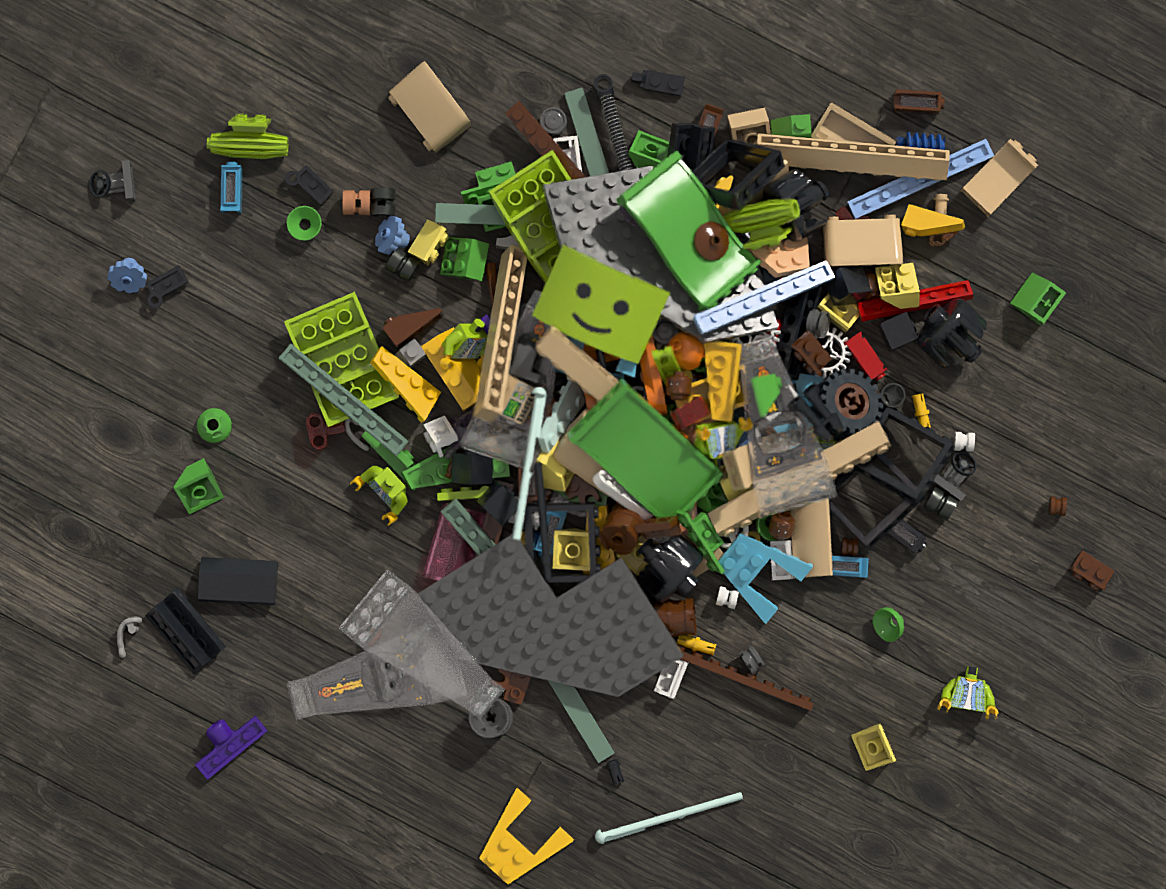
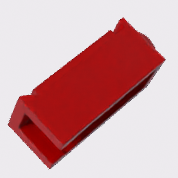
M859 332L844 343L849 348L847 350L852 352V357L866 377L869 376L872 380L878 381L885 376L884 371L887 368L883 369L884 364L865 337L862 338V332Z

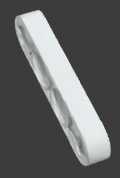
M601 470L594 475L593 481L599 489L629 510L639 514L643 520L654 516L607 471Z

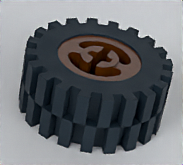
M842 369L834 372L818 384L821 401L831 413L836 412L844 427L838 433L829 422L823 426L829 431L830 435H834L833 440L836 441L841 438L843 441L878 422L877 420L882 415L879 410L883 408V403L878 402L882 396L881 393L876 394L875 392L878 389L877 385L872 386L870 384L872 379L869 376L864 379V373L860 371L854 374V369H849L848 371ZM840 393H846V394H847V395H845L844 397H842L841 399H839ZM812 405L810 408L812 409L813 412H815L816 416L821 420L823 417H822L821 414L816 410V408ZM858 408V411H857V414H856V415H851V414H850L851 412H853L855 409Z

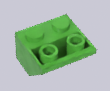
M449 237L445 244L440 275L482 281L489 244L475 239Z
M1031 273L1010 304L1041 326L1049 318L1066 292L1051 281Z

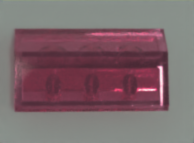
M443 502L441 510L448 505V503ZM466 509L482 528L486 514ZM441 512L422 575L437 581L469 562L475 556V551Z

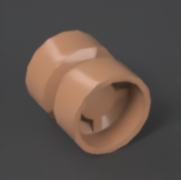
M343 190V215H354L356 212L359 215H370V190H360L358 193L354 190ZM357 199H361V206H357Z

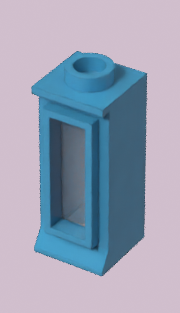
M226 162V165H221L220 211L222 213H226V211L242 213V167L237 162Z
M567 511L546 513L549 549L552 556L554 530L562 529ZM539 535L535 548L540 556L542 555L541 535Z
M832 556L833 576L867 578L869 558Z

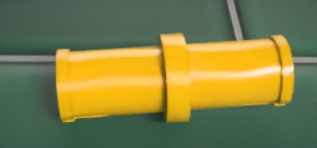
M924 393L913 395L912 398L916 412L914 416H917L920 425L931 427Z
M686 635L678 636L676 643L677 645L693 649V652L700 651L711 656L714 655L717 645L700 640L699 637L693 638Z

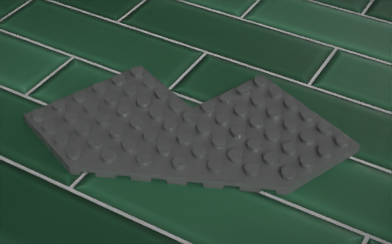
M653 166L543 185V193L560 250L564 244L599 260V262L669 292L670 295L660 315L662 319L666 318L674 323L675 327L687 334L689 332L703 344L777 330V321L772 306H769L708 333L700 334L693 317L708 309L706 308L701 311L698 309L699 305L677 281L643 228L623 205L619 206L615 200L651 171ZM734 233L743 245L750 239L749 233ZM759 265L756 266L758 270L755 273L743 277L745 281L736 288L735 286L731 287L729 295L723 299L721 297L718 298L716 306L764 287Z
M512 534L418 593L421 601L458 659L619 697L684 657L622 557L559 597H556L522 542L513 539Z

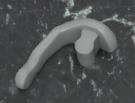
M351 418L345 420L344 426L348 436L356 445L364 451H368L369 447L361 442L351 431L350 422L354 423V425L358 424Z
M141 617L127 618L119 625L117 645L121 658L126 657L123 641L125 628L128 627L129 633L138 632L139 627L137 623H141Z

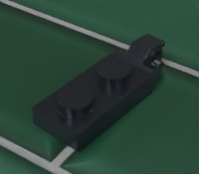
M643 70L642 74L632 73L631 82L640 83V87L644 88V90L682 97L685 81L683 76L651 70Z

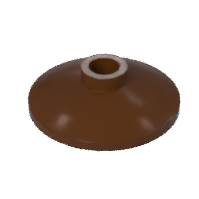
M705 222L695 232L694 245L698 254L704 259L718 260L728 250L729 237L725 228L719 223Z

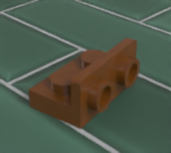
M808 330L791 345L795 351L793 355L800 362H805L804 368L811 375L815 373L820 377L822 375L820 370L832 359Z
M678 515L644 519L634 525L635 533L642 532L644 539L681 534Z
M1081 550L1069 569L1073 572V577L1080 581L1086 580L1089 582L1088 586L1097 592L1099 589L1101 591L1105 590L1106 584L1115 572L1083 550Z

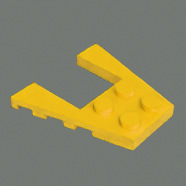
M516 788L480 856V859L507 884L574 841L566 831L559 827L537 853L533 855L510 834L506 828L532 801L519 788Z

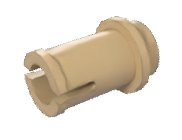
M936 194V198H934L935 212L946 215L949 198H947V194Z

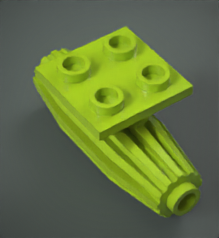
M236 114V116L228 121V126H232L234 131L211 134V138L207 137V149H210L211 153L233 158L267 159L288 156L289 141L287 136L265 132L271 123V118H266V115H255L253 118H247L246 114Z
M795 199L769 200L743 206L740 210H733L724 214L723 218L733 233L750 232V239L743 247L744 249L751 248L752 250H757L769 244V247L780 244V240L787 238V234L792 231V227L781 228L780 225L797 219L800 216V209Z

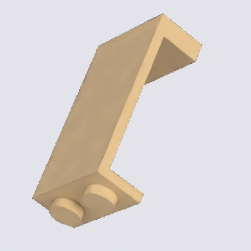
M1010 139L961 189L988 217L1038 166L1036 164L1037 160L1031 154H1026L1022 150V145L1016 140L1012 141Z
M785 432L772 434L756 440L764 454L790 450ZM752 442L722 453L733 491L748 488L750 484L785 472L791 468L755 477L754 457L756 458V456H753V447L755 448L756 446H753ZM759 467V469H757L758 471H760L759 474H761V472H763V471L760 470V468H763V467Z

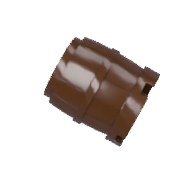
M621 503L615 504L607 515L605 525L601 529L599 535L601 544L608 551L609 549L615 550V554L618 555L632 553L637 546L639 536L642 534V532L635 533L634 525L643 519L639 514L629 510Z
M685 598V600L668 599L663 603L655 602V604H652L673 638L688 635V637L696 636L697 624L695 620L694 598Z

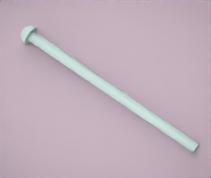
M542 387L534 388L531 393L535 397L513 539L516 540L521 538L529 480L532 475L529 471L533 460L536 438H540L546 391Z
M735 793L602 833L601 829H599L595 834V839L598 843L605 844L604 842L644 831L646 827L677 818L681 819L687 815L742 800V793Z

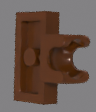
M578 475L573 476L565 490L569 500L578 497L580 502H587V499L591 496L597 502L602 500L597 489Z
M497 668V671L503 674V680L492 681V685L505 689L502 699L522 705L531 676Z

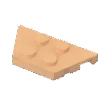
M807 237L800 241L780 240V244L769 247V244L757 250L747 249L753 256L760 259L761 263L759 265L766 268L775 278L793 275L809 268Z

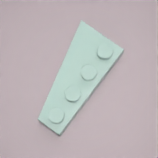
M568 377L567 385L562 386L559 392L561 394L559 401L554 402L552 406V416L546 418L541 429L538 441L542 452L549 453L585 403L580 385L577 382H572Z

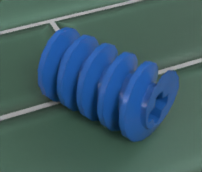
M907 132L906 147L945 150V136L943 140L940 134L935 139L933 134H929L928 138H926V134L922 133L919 138L918 133L915 132L911 138L910 132Z

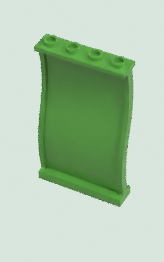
M676 151L615 200L619 206L623 205L643 228L677 281L699 305L698 309L700 311L706 308L709 310L718 304L716 301L718 298L721 297L723 299L731 293V287L735 286L736 288L745 281L743 277L755 273L758 270L756 266L761 261L760 259L756 260L747 249H744L743 244L730 229L708 192L692 171L680 159L681 155ZM705 222H717L727 231L729 247L726 254L718 260L704 259L695 248V232Z
M623 379L567 433L569 440L574 445L579 446L599 463L657 518L677 516L676 511L678 509L689 512L694 507L695 502L699 498H703L708 493V489L713 484L719 483L722 479L723 473L721 468L717 467L695 448L656 409L630 388Z

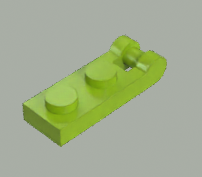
M671 346L665 347V350L659 351L657 349L652 351L653 360L666 386V379L672 376L673 372L682 371Z
M482 486L480 490H472V487H463L458 492H453V488L441 489V493H437L438 501L478 499L489 487Z

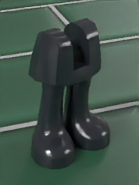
M812 383L803 390L802 395L823 417L821 420L808 406L802 396L792 399L787 407L792 412L802 413L814 427L813 433L828 443L832 436L823 426L829 422L838 433L844 427L836 412L831 413L821 401L818 385Z

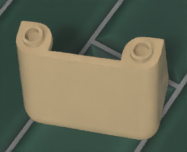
M425 61L389 91V100L394 106L398 104L425 139L422 143L428 151L438 152L471 127L469 118Z
M884 215V219L839 220V217H827L828 222L823 227L824 261H827L830 267L903 264L900 218H896V215Z
M585 409L561 435L553 454L557 462L606 494L593 481L594 475L605 469L579 446L574 445L567 435L589 412V410Z

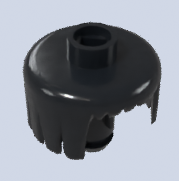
M796 169L769 183L763 191V201L795 199L798 202L800 216L797 219L780 225L781 228L792 227V231L787 234V238L792 241L804 239L824 227L828 222V218L818 223V220L815 218L809 220L812 215L806 213L820 205L822 200L826 201L829 196L826 186L821 181H814L812 185V180L808 177H803L805 174Z
M953 299L942 307L939 304H935L925 313L922 318L925 324L918 334L917 344L939 367H949V364L943 358V356L947 355L943 345L944 342L960 358L965 357V362L972 363L981 355V345H976L977 341L967 331L969 330L978 338H982L987 322L964 299Z
M681 534L671 537L670 541L672 543L666 542L664 547L659 543L656 545L652 538L647 539L637 552L638 555L641 554L645 557L643 560L648 564L645 566V570L649 575L641 571L639 573L640 576H635V579L659 603L665 602L675 591L685 597L699 581L692 572L702 562L703 555Z

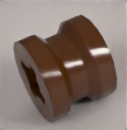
M1050 496L1049 515L1059 514L1060 516H1065L1067 498L1057 499L1055 496Z
M842 537L841 556L851 554L853 557H857V538L848 539L847 537Z

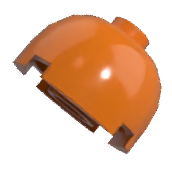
M684 331L673 335L668 342L667 347H672L678 365L684 371L697 368L701 364L699 362L702 357L705 358L704 344L689 332L688 334Z

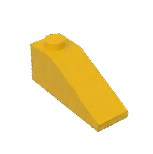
M910 204L901 224L903 232L912 237L959 231L965 228L964 220Z

